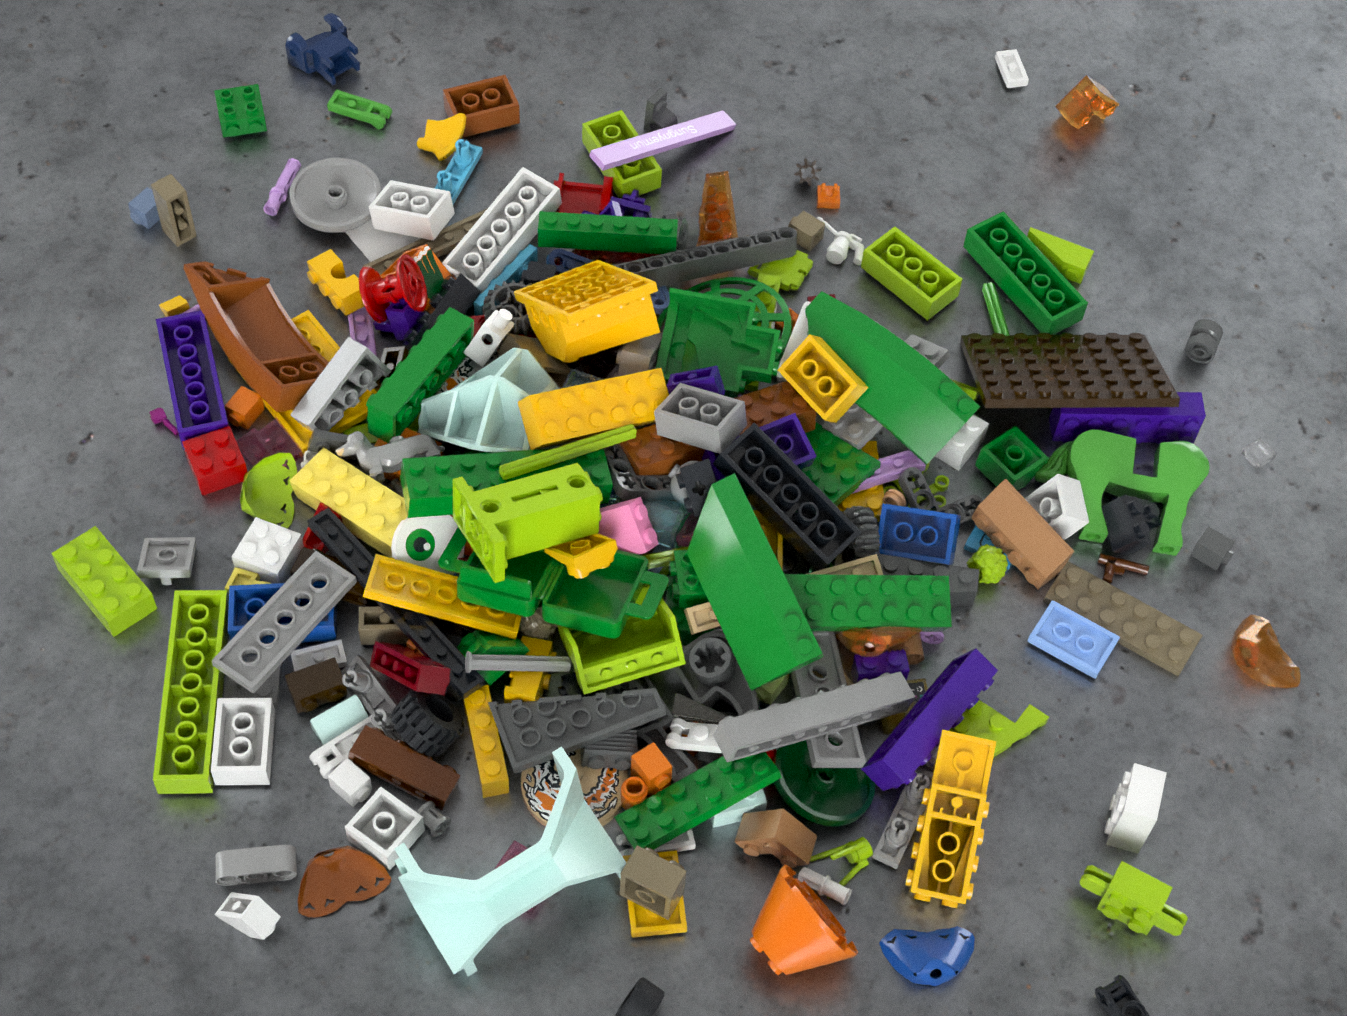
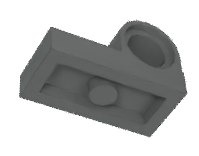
M662 88L657 90L647 100L644 130L649 133L678 124L675 114L666 108L667 91Z

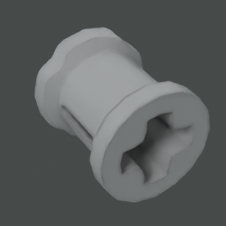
M428 801L420 807L417 813L423 817L424 824L431 830L430 834L433 837H438L450 825L451 819L448 816H443L435 808L436 805L433 801Z

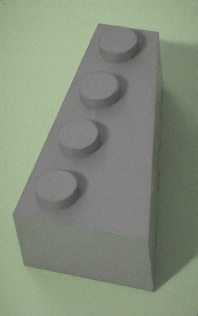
M348 337L290 416L311 432L314 429L329 431L344 417L343 412L348 407L356 406L360 402L358 398L366 390L371 391L377 386L376 381L382 375L386 377L392 371L366 346Z

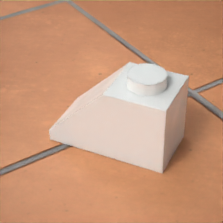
M235 892L229 894L214 914L247 936L263 940L275 930L276 923L281 917L259 896Z

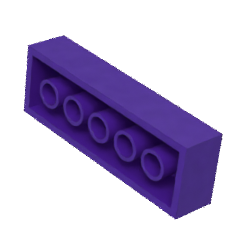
M201 310L156 319L178 434L183 450V441L229 426L205 315Z
M1177 392L1180 397L1179 407L1052 408L1049 417L1052 441L1067 443L1075 441L1085 431L1102 430L1136 438V444H1160L1174 441L1194 443L1206 417L1202 392Z
M976 648L953 659L864 764L861 770L883 791L890 788L897 789L903 783L908 785L917 776L916 769L920 765H925L932 758L933 754L931 751L935 746L939 747L942 730L949 731L951 727L955 728L964 719L962 716L963 712L966 709H971L979 701L978 694L981 691L984 692L993 684L994 680L992 677L998 670Z

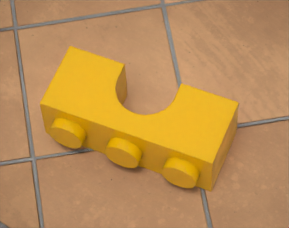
M331 249L307 261L309 280L312 284L316 283L319 286L324 297L328 296L335 309H340L347 316L364 307L359 291V278L355 274L346 278L342 260Z

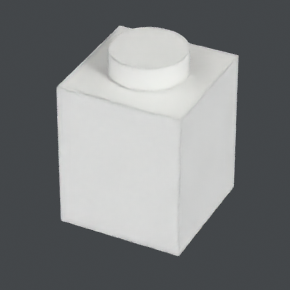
M348 758L328 775L330 788L352 807L358 802L365 801L371 793L370 777Z

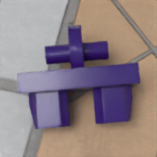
M634 189L631 195L624 193L622 199L611 197V200L619 202L622 216L626 214L632 217H652V213H650L651 206L644 205L646 199L639 197V190Z

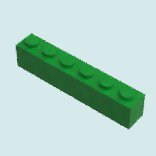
M540 211L538 247L666 254L676 251L678 219Z

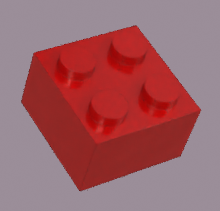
M230 426L182 442L186 458L202 496L243 482L244 476L248 471Z

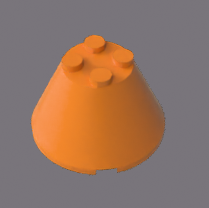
M784 865L780 869L753 926V937L749 939L751 944L759 953L765 952L770 958L768 961L769 966L777 975H780L782 972L790 975L855 957L858 954V950L853 941L849 944L846 942L847 939L844 936L846 931L805 881L801 883L797 878L793 877L796 872L788 865Z

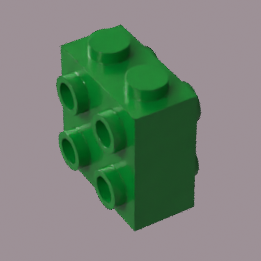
M258 84L214 90L223 138L267 131Z
M687 550L674 551L673 561H669L670 576H675V583H672L673 599H678V607L687 608L709 602L687 555Z

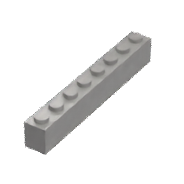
M901 671L893 674L884 673L875 679H862L856 684L849 686L840 685L834 690L827 692L818 691L806 698L796 697L788 703H774L766 709L759 711L753 709L737 717L727 716L719 722L713 737L725 760L731 762L905 712L915 699V695Z

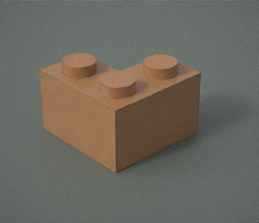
M785 809L744 813L734 842L743 848L747 855L757 857L761 854H773L781 861L782 865L795 868L796 866L809 865L817 835Z

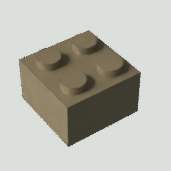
M637 845L621 872L620 895L669 920L684 894L687 871L678 862L673 860L667 861L659 857L658 853L654 850Z

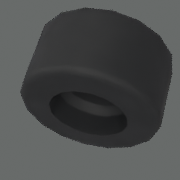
M642 977L630 990L615 1016H653L665 992Z

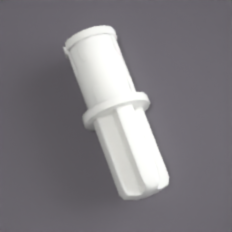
M803 867L798 874V880L801 883L805 881L812 889L818 891L819 896L826 895L842 905H845L851 896L852 890L850 888H846L831 880L829 875L825 877L807 867Z

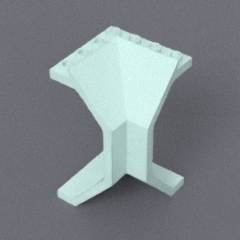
M562 747L552 752L561 787L541 840L482 878L468 880L425 873L419 868L405 843L394 848L399 857L394 861L402 875L398 879L453 974L464 969L467 976H470L478 971L473 962L474 957L504 925L561 889L616 873L621 878V872L626 865V861L585 801L577 769Z

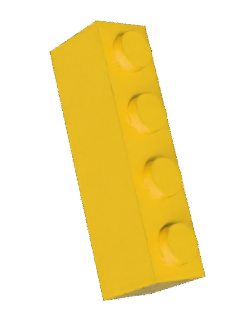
M488 685L481 687L463 700L483 798L509 793V779L498 728L488 702H492Z

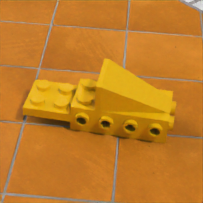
M942 730L930 788H924L921 804L926 805L923 814L918 817L916 831L921 833L919 843L914 842L911 858L915 859L913 870L908 869L905 882L906 886H910L909 892L915 893L914 899L930 902L931 897L942 899L941 905L957 908L958 903L966 904V899L971 900L974 883H970L972 872L976 873L979 856H975L977 845H982L984 829H981L982 818H987L990 802L986 801V792L996 741Z

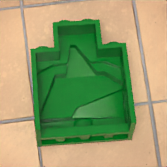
M670 288V302L655 368H662L666 386L670 374L718 366L725 388L724 396L735 398L739 396V393H744L746 379L771 383L772 375L777 376L779 361H775L776 354H781L784 339H779L780 330L757 326L759 312L755 311L756 303Z

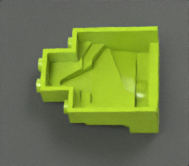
M650 585L642 588L635 604L642 605ZM661 598L657 610L651 619L645 620L629 616L622 634L615 639L557 625L564 647L574 665L578 684L584 695L686 664L675 616L663 598Z

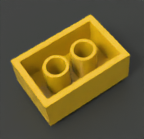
M811 334L778 369L781 375L825 421L836 423L869 388L821 337Z

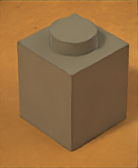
M803 210L797 217L794 216L791 219L788 227L794 228L797 231V244L810 252L823 239L825 223Z

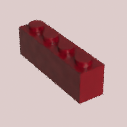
M375 641L370 667L415 691L445 695L446 687L450 683V668L404 645Z

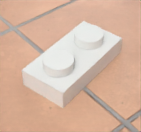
M1017 49L996 52L995 59L1006 87L1027 86L1029 79Z
M342 640L294 650L291 653L294 672L334 657L339 668L347 666Z

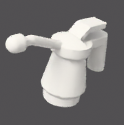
M817 217L835 235L834 241L827 248L826 258L833 264H841L846 259L848 248L855 251L854 264L861 265L864 245L861 244L862 238L845 231L837 232L823 218Z

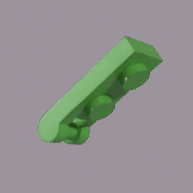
M337 89L327 103L328 111L370 123L377 129H383L386 119H389L393 112L385 104Z

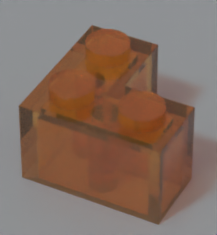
M1086 75L1055 107L1069 124L1080 129L1089 122L1094 114L1102 119L1110 116L1119 103L1106 87Z

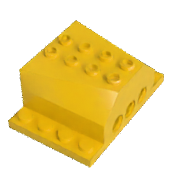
M600 260L590 262L514 291L516 301L525 304L531 327L545 352L565 363L577 361L579 357L595 354L605 349L660 333L650 295L658 291L656 282Z

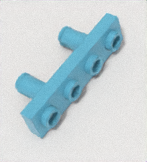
M464 139L456 141V152L446 170L437 173L438 183L434 188L450 191L453 205L483 154L482 147L470 144L467 140L464 142Z
M529 244L524 250H521L516 259L510 265H506L502 273L489 283L488 288L482 294L478 295L473 303L476 316L484 315V299L488 296L489 290H494L495 284L502 286L503 281L509 284L513 279L516 283H519L522 272L527 270L531 261L538 262L537 247Z

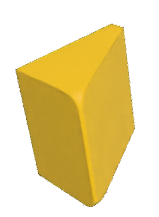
M180 295L159 304L166 317L179 315L190 309L187 300Z

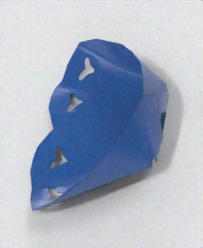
M958 926L937 929L927 933L915 930L893 929L881 939L879 944L884 956L904 978L913 983L935 987L955 978L967 966L974 951L975 937L973 933ZM959 933H961L963 936H968L969 938L964 940L963 937L959 935ZM949 934V936L947 937V939H945V938H943V937H939L940 935L945 936V935ZM906 935H908V936H910V937L916 936V938L910 939V938L907 937ZM895 936H897L894 944L887 943L888 941H892V939ZM934 969H939L941 976L933 978L930 976V972Z

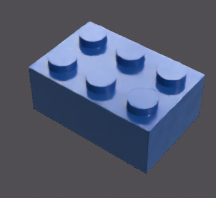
M882 503L878 530L880 535L879 552L885 555L953 565L961 515Z

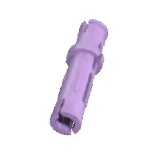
M294 158L288 159L275 187H272L269 192V199L263 207L266 214L271 216L277 215L281 204L286 201L288 197L287 192L301 167V163Z

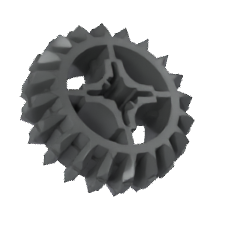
M513 279L509 284L503 281L502 286L495 284L494 290H489L488 296L484 299L483 314L485 321L494 311L506 309L512 314L511 321L514 322V327L510 334L527 336L528 331L535 333L531 327L525 304L516 301L514 291L530 286L532 283L525 285L523 280L520 283H516Z
M863 506L846 508L843 514L861 533L841 552L844 563L875 554L879 556L880 535L874 512L869 507Z

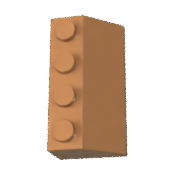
M1007 479L1002 481L978 505L971 517L975 525L985 532L992 543L1007 555L1010 563L1016 566L1025 575L1026 580L1038 590L1059 575L1075 552Z

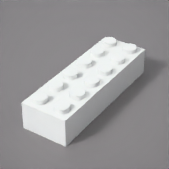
M522 167L442 264L452 276L462 273L482 294L488 288L489 283L502 273L506 265H510L516 259L518 253L524 250L538 233L540 211L555 212L562 204L560 188Z

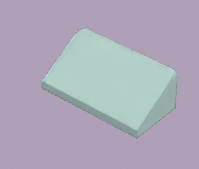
M353 695L312 718L310 723L312 730L322 745H325L369 716L358 696Z

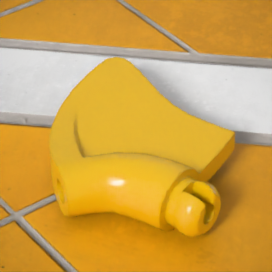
M459 113L440 121L427 119L425 136L417 140V147L424 151L433 152L439 161L447 159L456 150V141L462 139L466 115Z

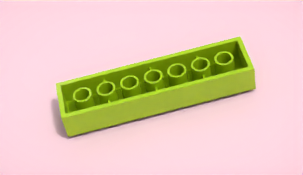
M175 590L153 773V782L158 794L213 793L214 780L211 774L217 700L223 696L225 674L213 666L212 660L228 644L229 595L227 590Z

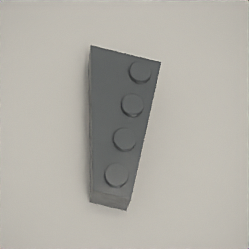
M883 554L878 556L883 575L949 576L951 607L973 606L978 590L979 569Z

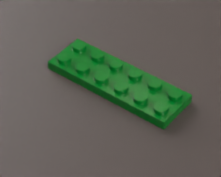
M766 752L727 762L724 756L650 796L642 803L634 805L616 815L614 818L633 850H635L637 845L642 848L655 850L782 778Z

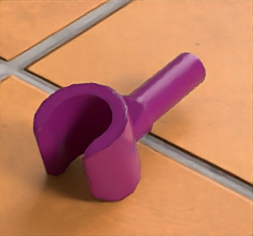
M156 408L149 412L154 425L163 422L172 433L178 435V429L167 419L162 408Z

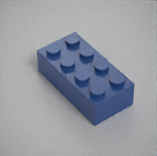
M316 581L313 587L322 588L326 585V582ZM285 583L229 586L228 634L230 641ZM306 598L299 599L296 605L300 607L306 606L309 600ZM337 604L302 642L337 640ZM282 617L278 623L287 625L292 621V618ZM266 635L261 639V642L269 644L274 641L275 637Z

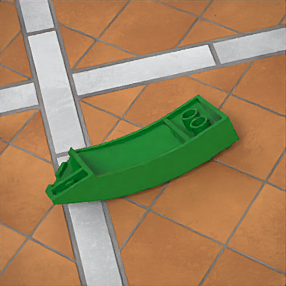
M822 291L805 308L808 321L807 337L809 334L821 337L869 387L855 404L890 431L926 465L979 409L980 406L940 369L902 339L865 314Z
M735 473L711 484L688 547L687 555L751 691L824 657Z

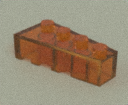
M728 171L706 174L702 204L699 210L698 222L700 232L696 247L738 237Z

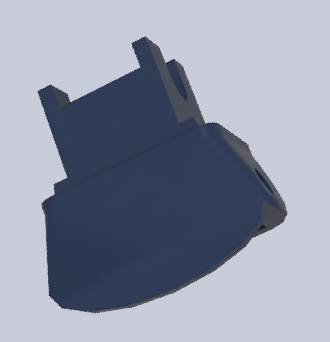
M329 13L324 16V20L330 25L331 31L315 35L307 40L295 32L287 38L285 48L289 65L307 74L317 71L333 86L336 84L335 77L350 68L359 71L360 62L351 54V52L354 55L358 54V48L348 39L347 27L344 26L338 15Z

